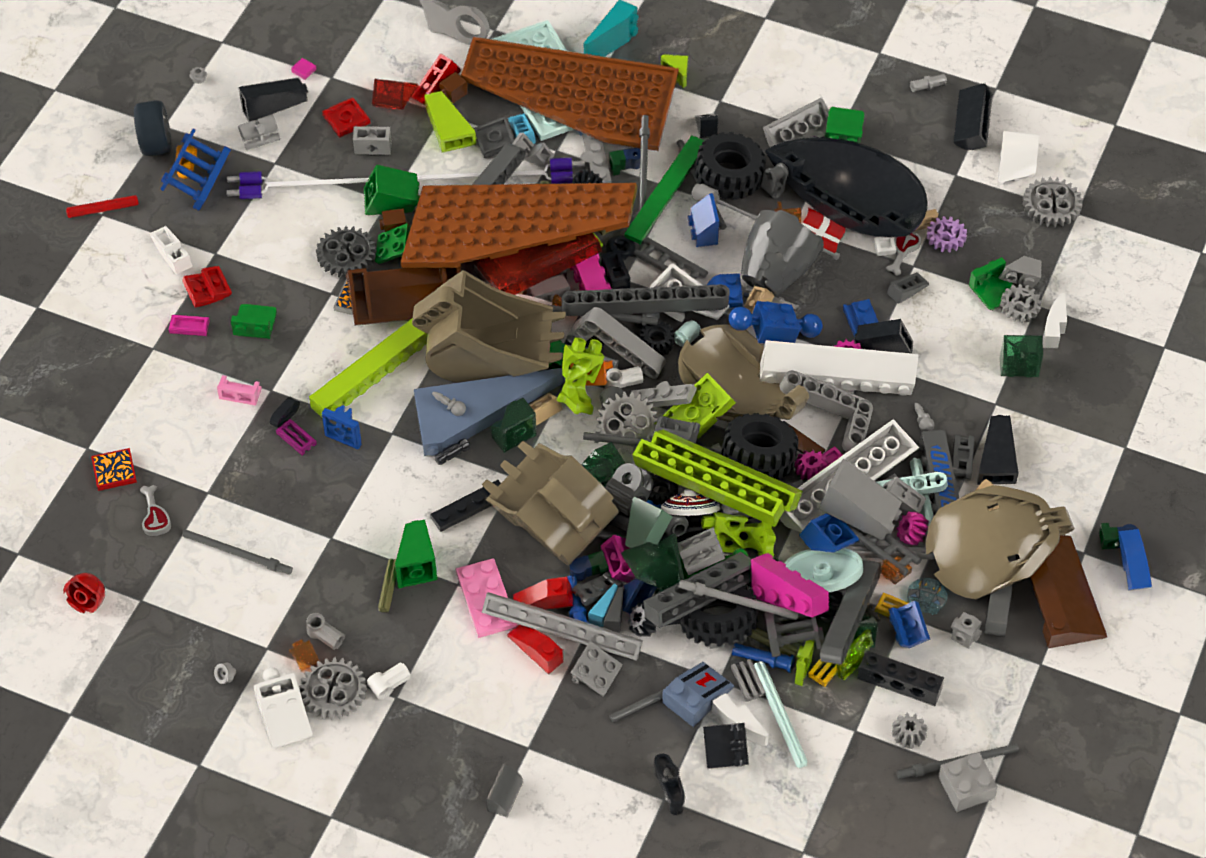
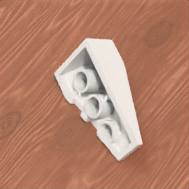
M671 263L648 288L699 286L701 284ZM730 305L722 310L694 312L718 320L730 308Z

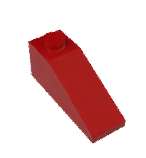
M439 54L411 95V98L425 105L424 95L440 92L439 83L455 72L459 75L462 69L453 60Z
M567 577L546 579L513 594V600L544 610L573 606L572 586Z
M520 624L507 634V637L548 675L563 663V649L545 634Z

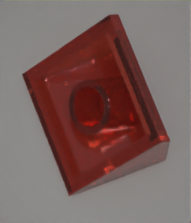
M374 78L372 105L403 110L417 89L418 83Z

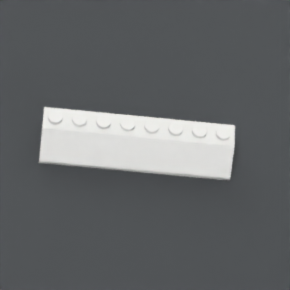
M766 340L760 362V382L781 383L786 373L794 370L843 390L912 395L916 380L918 354Z
M894 419L798 487L797 489L803 492L797 508L790 512L784 510L780 520L786 527L802 532L811 520L826 514L818 508L843 459L875 481L918 450L919 447Z

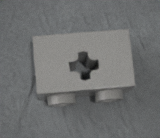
M354 127V154L390 155V127Z

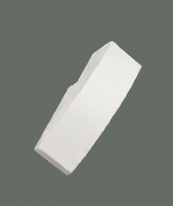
M166 226L149 233L161 255L176 275L193 267L189 254L182 248L180 241Z
M1062 292L1050 309L1043 336V348H1058L1060 334H1065L1067 325L1066 293Z
M726 693L712 701V713L724 725L745 722L746 739L762 746L768 745V732L745 704L737 708Z

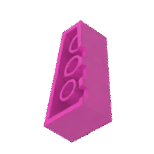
M592 244L572 249L570 251L568 267L570 271L573 270V278L576 283L579 282L580 291L611 289L610 283L606 282L604 278L606 276L604 267L600 266L598 262L600 260L598 251L594 250Z
M769 553L751 559L753 595H756V599L809 617H815L829 611V591L810 579L805 580L802 578L801 573L796 570L791 571L786 568L785 563L775 561Z

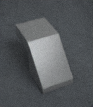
M524 132L519 133L512 143L526 150L524 160L545 168L550 163V158L554 157V154L545 143L534 145Z

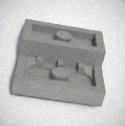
M714 528L677 543L688 575L725 559Z

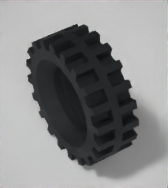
M747 585L730 592L734 595L756 600V595H753L752 589L747 590ZM716 599L681 617L680 623L682 632L686 633L688 639L694 637V642L697 644L702 641L705 642V646H710L711 643L717 644V647H722V643L733 645L735 640L743 641L744 635L751 636L752 630L757 628L758 615L757 609ZM713 607L734 608L728 613L719 615L703 612Z

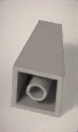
M843 459L818 509L883 541L886 534L891 535L895 524L892 522L893 520L897 521L902 512L899 510L902 501L850 462Z

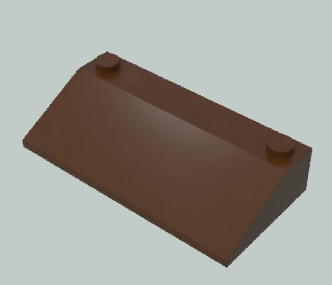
M460 267L399 268L367 272L366 268L348 270L346 278L354 326L411 320L413 318L414 306L460 273Z
M1060 535L1056 548L1030 577L1045 620L1042 632L1048 649L1107 638V633L1072 537Z

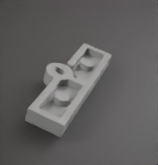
M582 133L586 152L581 154V161H584L586 167H590V172L593 170L594 174H599V178L603 179V183H612L603 141Z
M664 381L657 385L656 388L632 391L634 397H637L639 393L641 394L640 400L647 397V405L653 403V407L690 404L697 388L694 384L671 386L667 381ZM626 404V407L632 410L631 406Z

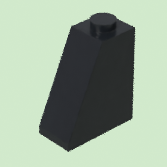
M901 319L858 325V330L855 334L856 344L860 343L862 349L912 354L914 341Z

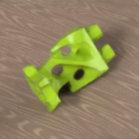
M575 337L572 345H565L562 375L566 379L561 393L557 397V401L566 404L574 414L585 413L592 415L594 407L591 404L592 399L586 393L585 386L587 380L591 383L595 382L605 356L601 353L602 343L599 340L592 339L589 347H585L587 342L582 338Z
M714 512L712 516H702V528H714L723 552L733 553L739 548H754L757 550L758 556L769 553L774 558L773 550L776 536L771 525L765 522H748V517L730 515L721 512ZM741 532H746L748 534V538L746 540H743L739 537ZM726 541H733L732 545H725Z

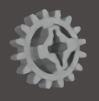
M1021 284L1018 285V288L1012 285L1010 289L1006 288L1002 294L1000 306L1003 307L1002 312L1008 313L1007 318L1012 316L1014 322L1017 319H1020L1021 323H1023L1024 319L1030 322L1031 318L1035 319L1040 312L1042 303L1041 300H1038L1040 295L1034 294L1035 289L1028 290V285L1025 288H1022Z

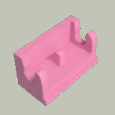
M224 375L221 377L220 383L217 386L219 399L256 406L262 387L259 386L260 382L256 381L254 386L229 382V380H226L227 376Z

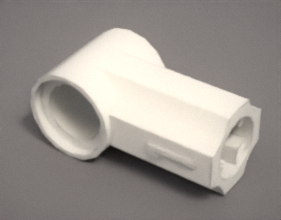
M639 366L624 370L609 369L606 373L607 384L604 386L605 388L608 386L623 388L643 383V372Z
M400 662L384 673L377 672L370 676L367 680V685L377 698L382 700L387 698L395 687L409 680L411 674L404 663Z

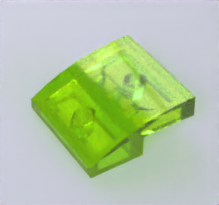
M866 629L851 644L843 664H837V674L842 680H845L860 666L867 650L870 651L869 648L873 645V640L869 629Z

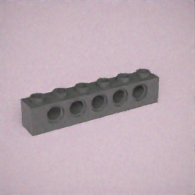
M739 552L684 581L694 584L697 582L705 584V587L730 593L752 582L751 559L742 552ZM678 583L643 601L645 618L658 628H662L718 598L707 595H695L692 591L678 588Z

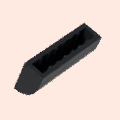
M986 83L959 90L953 141L959 148L976 150L987 147L993 94Z

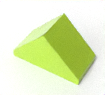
M663 54L661 56V66L679 68L677 83L683 88L686 87L688 56Z

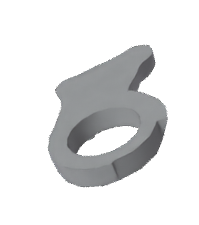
M419 0L424 9L428 28L431 32L447 34L468 45H471L473 37L487 38L490 32L488 20L482 11L476 7L469 5L457 6L450 10L446 4L438 0ZM466 14L475 18L480 26V34L473 35L468 33L461 25L460 16Z

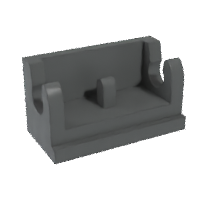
M659 416L654 433L664 429L696 444L701 425L699 423Z

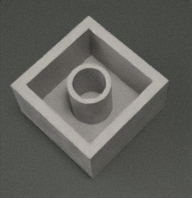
M980 752L948 762L940 767L939 779L956 812L995 799L998 786Z

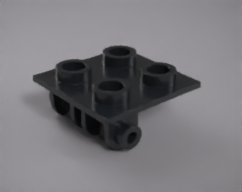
M745 722L703 727L707 769L749 765Z

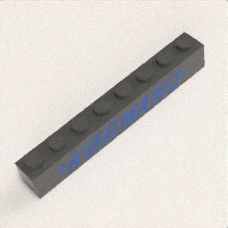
M945 429L922 431L921 438L917 441L918 450L922 451L921 463L922 467H925L926 470L924 474L942 472L947 477L948 486L944 491L929 494L930 499H932L933 515L937 513L939 508L959 499ZM936 480L937 484H941L940 480Z

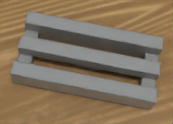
M748 659L745 663L743 661L739 662V665H731V669L746 702L765 696L766 692L751 659ZM746 668L749 669L759 693H757ZM738 670H742L752 695H749Z

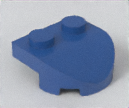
M740 273L716 275L707 283V285L727 286L730 290V308L743 307Z

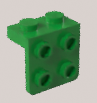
M830 107L825 138L860 143L864 112Z
M408 223L378 235L375 262L377 264L403 256L411 228Z
M1002 257L990 261L981 268L974 269L970 276L969 287L989 310L1000 307L1002 294L1006 288L1010 289L1013 285L1011 282L999 279V275L1006 266V261Z
M241 304L238 315H232L231 318L233 335L270 339L277 309L271 306Z

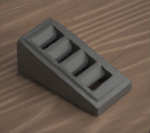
M916 272L891 282L887 293L899 304L929 286V282Z
M618 587L604 619V628L615 632L621 631L623 587Z

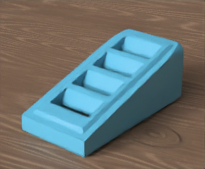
M525 114L508 118L515 139L519 133L524 132L533 144L536 142L534 131Z
M613 584L589 611L588 622L590 624L604 627V619L616 594L618 585Z

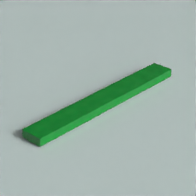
M691 135L624 233V237L638 244L642 243L695 165L699 147L704 140Z

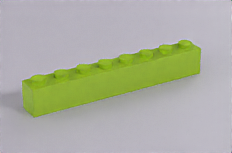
M412 319L309 396L311 409L322 417V411L325 408L335 411L342 405H350L359 395H363L372 385L379 383L384 376L392 373L397 366L406 362L414 353L419 352L427 344L428 334L414 327Z
M664 429L655 431L651 443L783 500L785 511L790 512L797 508L802 490Z
M641 439L632 454L634 463L638 467L771 526H776L784 512L783 500L644 439Z

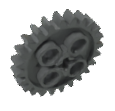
M345 226L344 230L338 227L336 232L331 229V234L325 233V238H320V243H317V261L320 262V267H324L325 272L330 270L331 275L336 272L338 277L344 274L346 278L348 270L364 268L368 270V265L372 266V260H375V241L372 240V236H368L367 231L362 233L361 228L355 231V226L351 230H348L347 226Z

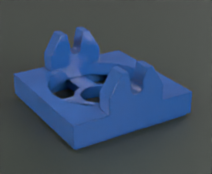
M344 405L338 407L335 411L325 408L322 411L325 436L359 449L362 445L359 422L352 419V409L349 408L344 412ZM330 420L335 421L336 424H335V425L332 424V423L330 422Z

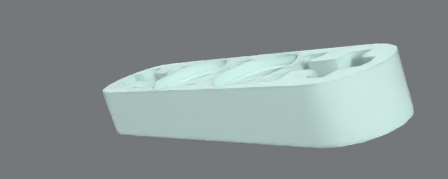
M942 472L899 478L921 495L942 492L948 486L947 477ZM890 480L878 481L876 483L883 487ZM936 480H940L941 484H937ZM922 482L924 486L922 488H915L914 484Z

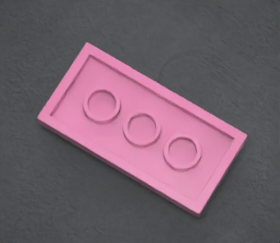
M494 558L456 568V574L478 638L517 627V623L482 613L488 592L508 598Z

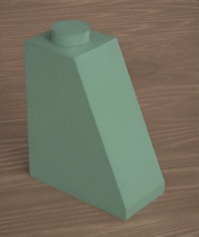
M635 496L632 499L625 545L632 549L631 554L639 558L643 555L650 559L673 516Z

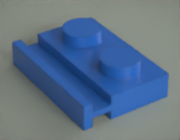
M869 299L853 302L851 305H843V311L854 338L858 325L878 322Z

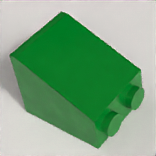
M376 164L364 186L365 215H382V211L404 209V213H412L418 205L420 195H418L420 183L418 182L417 174Z
M425 519L405 523L395 562L398 589L437 580L436 559Z

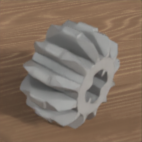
M907 712L905 717L899 715L897 721L893 722L892 736L895 737L896 743L902 742L903 748L909 745L912 749L914 744L920 747L922 741H925L927 725L924 724L923 718L917 719L916 714L911 717Z

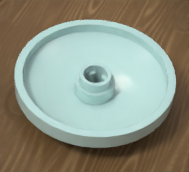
M846 548L835 553L807 549L791 556L785 562L786 568L791 571L796 570L801 573L802 578L805 580L810 579L829 592L852 585L863 573L861 557L856 552Z

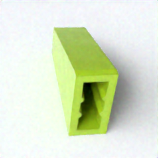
M442 91L424 95L425 107L442 153L476 145L475 130Z

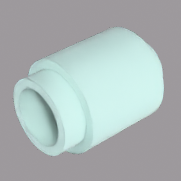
M693 320L685 322L674 333L676 344L683 347L686 340L692 343L699 336L701 329L699 324Z

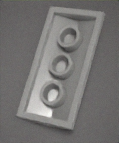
M821 97L764 126L763 130L769 147L794 139L822 138L825 136L829 109L823 98Z

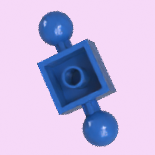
M757 301L752 313L746 307L740 306L734 308L729 314V323L735 330L743 331L753 325L758 343H765L766 340L795 343L799 332L805 337L813 338L818 336L823 328L822 321L817 315L807 314L801 319H797L793 306L786 303Z

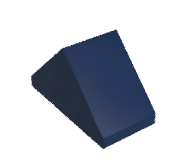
M641 575L624 585L622 610L629 614L632 613V607H636L638 603H644V600L653 596L659 583Z

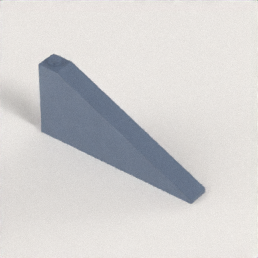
M562 368L537 371L516 377L509 375L414 389L424 456H434L440 452L444 453L443 450L456 443L459 444V441L463 439H469L565 383L566 378L562 375ZM432 392L441 393L450 400L455 398L456 401H462L466 406L465 413L461 416L453 415L451 410H447L448 406L438 401L432 395Z

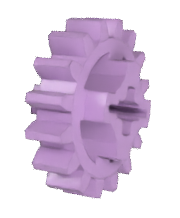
M943 216L942 220L936 218L935 222L931 221L930 226L927 228L929 244H935L934 249L941 248V252L944 249H947L948 252H951V249L957 251L958 246L963 247L964 242H966L967 229H964V224L959 225L958 219L953 221V217H950L949 220L945 216Z

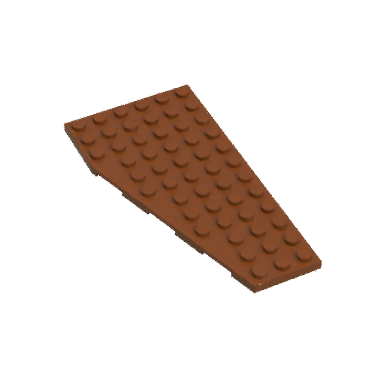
M473 37L461 77L470 84L605 143L641 148L639 129L641 128L642 116L647 115L649 116L648 128L650 129L648 150L659 151L679 68Z
M637 184L424 185L400 262L402 268L460 267L461 263L486 257H490V259L519 253L518 250L546 243L550 246L575 240L576 236L601 230L609 232L629 227L637 193Z

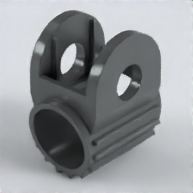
M626 463L615 471L613 477L606 484L605 489L614 497L612 502L617 509L630 516L632 499L635 496L646 502L653 489V478L650 473L640 469L637 465Z

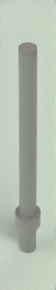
M683 580L679 582L678 588L692 591L695 595H707L797 620L798 617L797 612L705 587V584L697 582L694 584Z

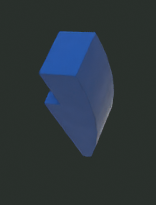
M1139 529L1118 531L1123 570L1126 571L1128 590L1151 588L1152 583L1148 561Z

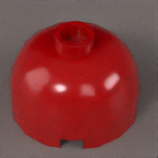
M76 574L64 585L63 592H66L68 596L66 601L73 609L80 613H85V610L93 613L104 601L105 587L102 581L93 574Z

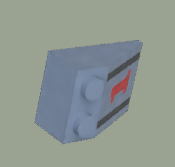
M701 662L676 677L663 690L662 703L694 727L712 710V701L725 693L728 694L734 688V685L705 662Z

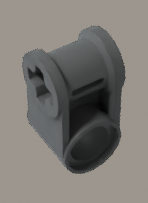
M778 163L774 168H768L764 171L761 188L774 199L784 192L788 176L786 165Z

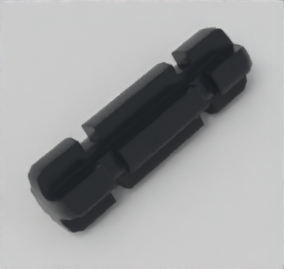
M467 439L459 441V444L456 443L443 450L444 453L436 454L434 456L435 461L438 465L444 464L446 460L449 461L460 455L461 451L465 452L470 449Z

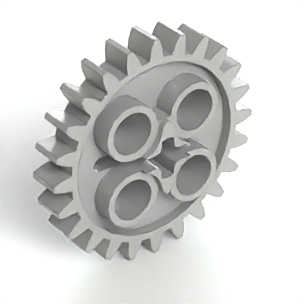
M1049 177L1048 181L1042 178L1041 182L1035 180L1034 184L1030 183L1023 196V206H1025L1024 211L1028 212V217L1034 216L1033 221L1040 220V225L1045 222L1047 227H1049L1050 223L1056 227L1059 223L1063 227L1064 222L1070 224L1071 220L1075 221L1076 216L1080 215L1083 198H1080L1081 193L1077 192V187L1071 188L1072 183L1065 184V179L1059 182L1058 177L1053 181Z
M623 391V397L615 393V400L608 397L610 403L603 402L605 410L599 409L602 416L596 418L601 421L600 424L596 425V428H602L600 434L624 437L626 432L631 431L634 433L635 438L652 440L650 436L654 435L653 429L656 428L654 422H657L658 418L653 417L657 413V410L651 411L653 403L646 404L647 397L640 400V393L637 397H634L633 391H631L630 396H627L626 392ZM622 405H630L632 408L629 414L622 413L620 410ZM614 412H618L626 420L632 419L631 424L642 431V433L638 434L629 425L624 427V421L614 415ZM638 417H645L647 423L644 426L637 425L636 419ZM616 419L620 425L617 429H611L608 425L609 421ZM608 443V448L612 445L615 446L614 452L621 448L622 454L625 453L626 449H629L630 454H632L633 449L637 447Z
M336 657L333 658L332 662L325 658V664L317 661L318 667L311 665V672L305 671L306 678H301L302 685H299L303 704L307 706L308 712L314 710L315 716L321 713L322 719L330 715V719L333 720L334 715L341 719L343 713L350 716V709L356 712V705L362 706L361 699L366 698L365 692H367L366 678H363V671H359L358 665L352 667V661L345 664L344 658L340 662H337Z

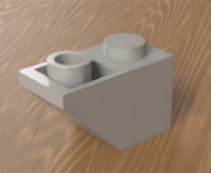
M1023 256L1008 264L999 275V279L1021 284L1025 287L1028 285L1029 288L1033 289L1041 279V261Z

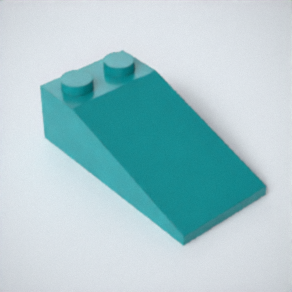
M618 0L583 43L584 54L605 57L629 42L633 36H636L638 32L637 20L639 17L637 6L623 0Z

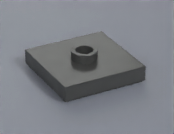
M506 116L473 128L484 159L498 154L507 143L512 144L515 140Z

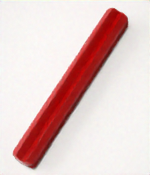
M137 195L67 207L66 213L68 218L137 206L139 202Z

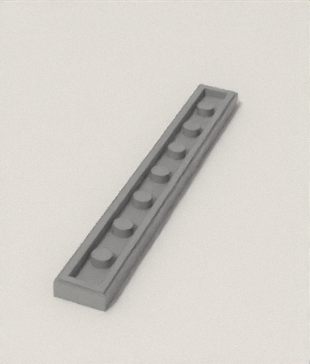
M490 592L486 594L482 609L484 614L584 645H588L589 641H591L603 651L636 661L643 640Z

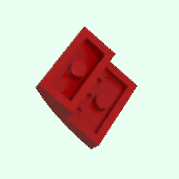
M220 266L202 268L201 274L183 276L182 282L194 307L212 304L232 294Z

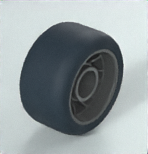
M154 100L136 104L134 107V124L141 153L145 156L168 153L171 150V133L163 102Z

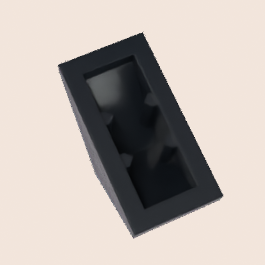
M705 114L695 116L700 138L710 137L714 134L717 136L718 115Z

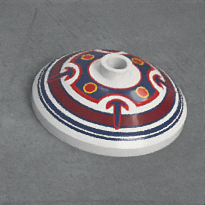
M685 489L684 493L674 495L661 505V509L671 515H704L719 511L720 503L690 489Z

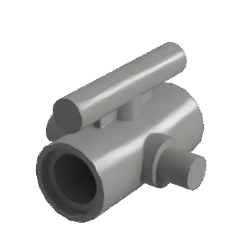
M273 115L257 119V122L250 121L238 125L242 140H253L244 144L246 150L280 140L279 133L269 135V133L278 131Z

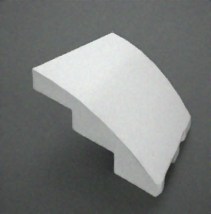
M1003 131L998 185H1003L1004 182L1010 180L1018 181L1022 178L1035 176L1039 135Z

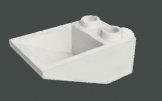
M267 668L263 673L265 682L255 684L254 691L272 748H279L313 737L294 673L280 677L279 671L276 668Z

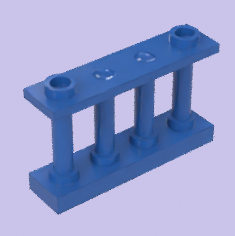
M193 128L189 134L185 133L181 141L184 144L169 173L165 172L163 175L161 190L164 191L168 184L192 196L193 200H195L193 208L200 210L231 149L224 146L222 151L213 150L192 138L196 131ZM190 144L213 157V160L216 161L215 164L211 163L210 165L185 151L187 146ZM183 157L206 170V173L209 174L208 177L203 178L180 165L181 158ZM175 170L199 183L202 187L201 191H196L174 179L172 176Z

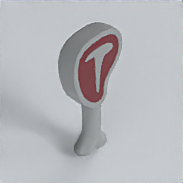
M914 232L908 236L894 237L897 256L894 263L886 267L888 272L900 275V265L908 253L919 249L921 238Z
M156 485L150 487L142 486L140 489L141 493L146 496L148 504V514L142 522V529L148 536L165 534L171 529V520L168 513L155 503L153 494L157 490Z

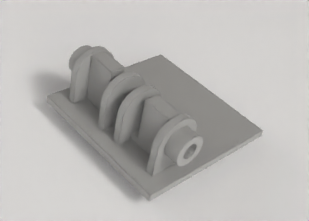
M589 641L570 673L574 683L579 684V682H583L604 697L623 664Z

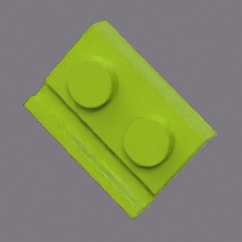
M807 640L804 646L800 645L796 662L795 684L803 686L804 679L812 662L815 641Z

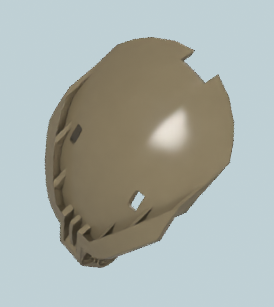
M727 324L712 325L700 329L703 338L691 346L690 342L686 340L681 348L678 370L680 378L685 385H695L708 373L736 402L723 416L716 417L719 420L731 422L736 417H742L748 413L749 415H753V413H759L760 415L769 414L771 417L776 416L780 419L790 420L805 407L809 399L808 391L801 385H797L789 393L784 394L780 390V383L760 382L758 374L760 373V362L764 346L758 343V340L747 330L738 331Z
M992 485L971 492L939 508L928 527L926 555L934 553L940 569L934 575L943 586L960 596L978 599L1008 587L1014 582L1031 577L1056 548L1060 535L1068 534L1075 528L1065 506L1050 508L1043 498L1033 493ZM999 505V508H997V509H995V510H992V511H989V510H988V509H990V508H994L995 506ZM1019 555L1020 559L1009 562V556Z

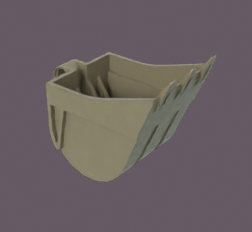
M464 270L414 306L412 324L428 334L425 354L426 364L434 374L445 380L460 383L508 375L516 377L547 369L549 363L563 359V353H550V343L564 339V332H551L552 322L565 319L566 312H553L552 306L501 291Z
M522 441L518 447L527 456L517 467L506 460L500 464L508 474L504 481L498 487L488 479L482 483V486L490 493L486 501L514 526H520L525 529L563 563L570 565L619 513L617 507L612 502L614 497L572 455L559 454L541 443H538L533 448Z

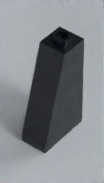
M299 77L238 87L242 112L248 122L256 121L257 119L306 102L307 93L309 92L307 85L302 83Z
M1010 415L991 416L977 485H980L985 479L992 484H1016L1019 472Z

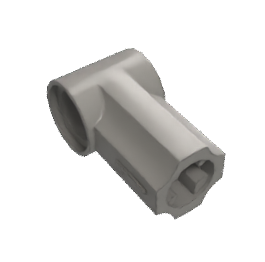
M313 613L307 617V634L310 638L319 639L333 650L338 649L342 645L345 634L327 623L321 614Z

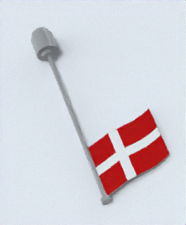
M696 184L691 193L694 200L699 202L708 194L713 193L715 204L719 203L756 220V216L719 200L720 196L717 190L705 184ZM808 207V214L802 225L811 230L815 235L823 238L824 249L822 252L838 260L840 253L836 252L837 246L845 235L846 228Z

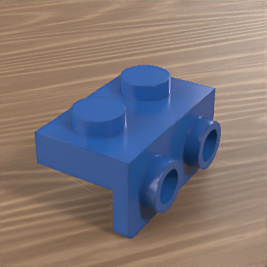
M913 601L900 608L892 607L889 609V619L896 631V641L901 647L912 648L930 640L917 601Z

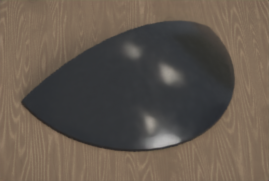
M813 137L782 142L765 150L774 167L778 163L786 165L788 169L786 182L806 203L828 219L845 228L876 237H903L913 233L925 218L928 201L920 180L903 163L878 149L848 140Z

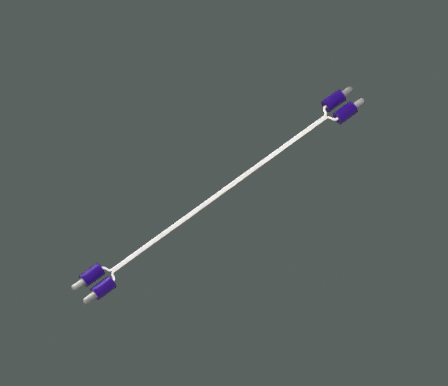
M572 157L550 158V164L546 165L544 170L514 171L511 176L545 175L546 179L551 180V184H571L575 176L573 175L572 168L585 167L584 161H572ZM548 167H550L551 177H548L547 173H545ZM262 171L240 172L239 176H227L228 183L240 182L241 185L239 190H227V196H239L240 199H262V193L266 192L268 187L366 183L369 178L268 182L266 177H262ZM481 173L417 176V179L478 178ZM263 179L265 180V183L268 184L265 186L264 190H262L261 186L263 184Z

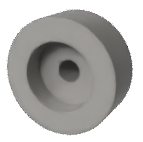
M226 662L216 665L214 676L218 683L226 684L233 681L236 669L230 663Z

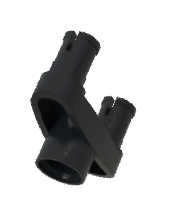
M664 753L658 754L654 758L655 775L659 779L662 790L670 805V813L677 815L678 811L681 814L685 803V792L679 776V768L673 763L669 755Z

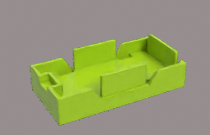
M708 373L694 385L697 390L690 404L673 405L662 415L671 419L699 423L701 426L698 439L718 421L716 417L723 416L736 403Z

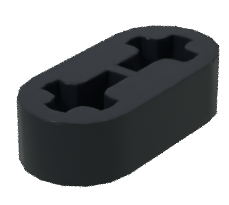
M291 396L288 397L272 414L270 424L279 428L291 419L298 411L300 401Z

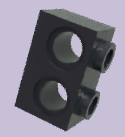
M619 250L601 254V266L604 267L605 279L610 283L611 289H630L631 277Z

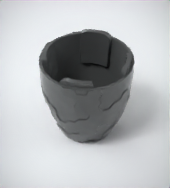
M761 210L747 239L742 260L741 278L749 286L766 288L774 296H777L802 277L815 263L824 249L823 238L815 235L811 230L799 223V219L788 212L783 210L777 212Z

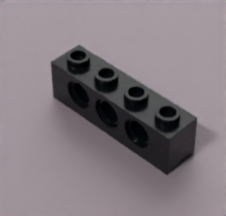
M868 650L865 651L858 672L859 680L933 706L937 704L944 682V677Z

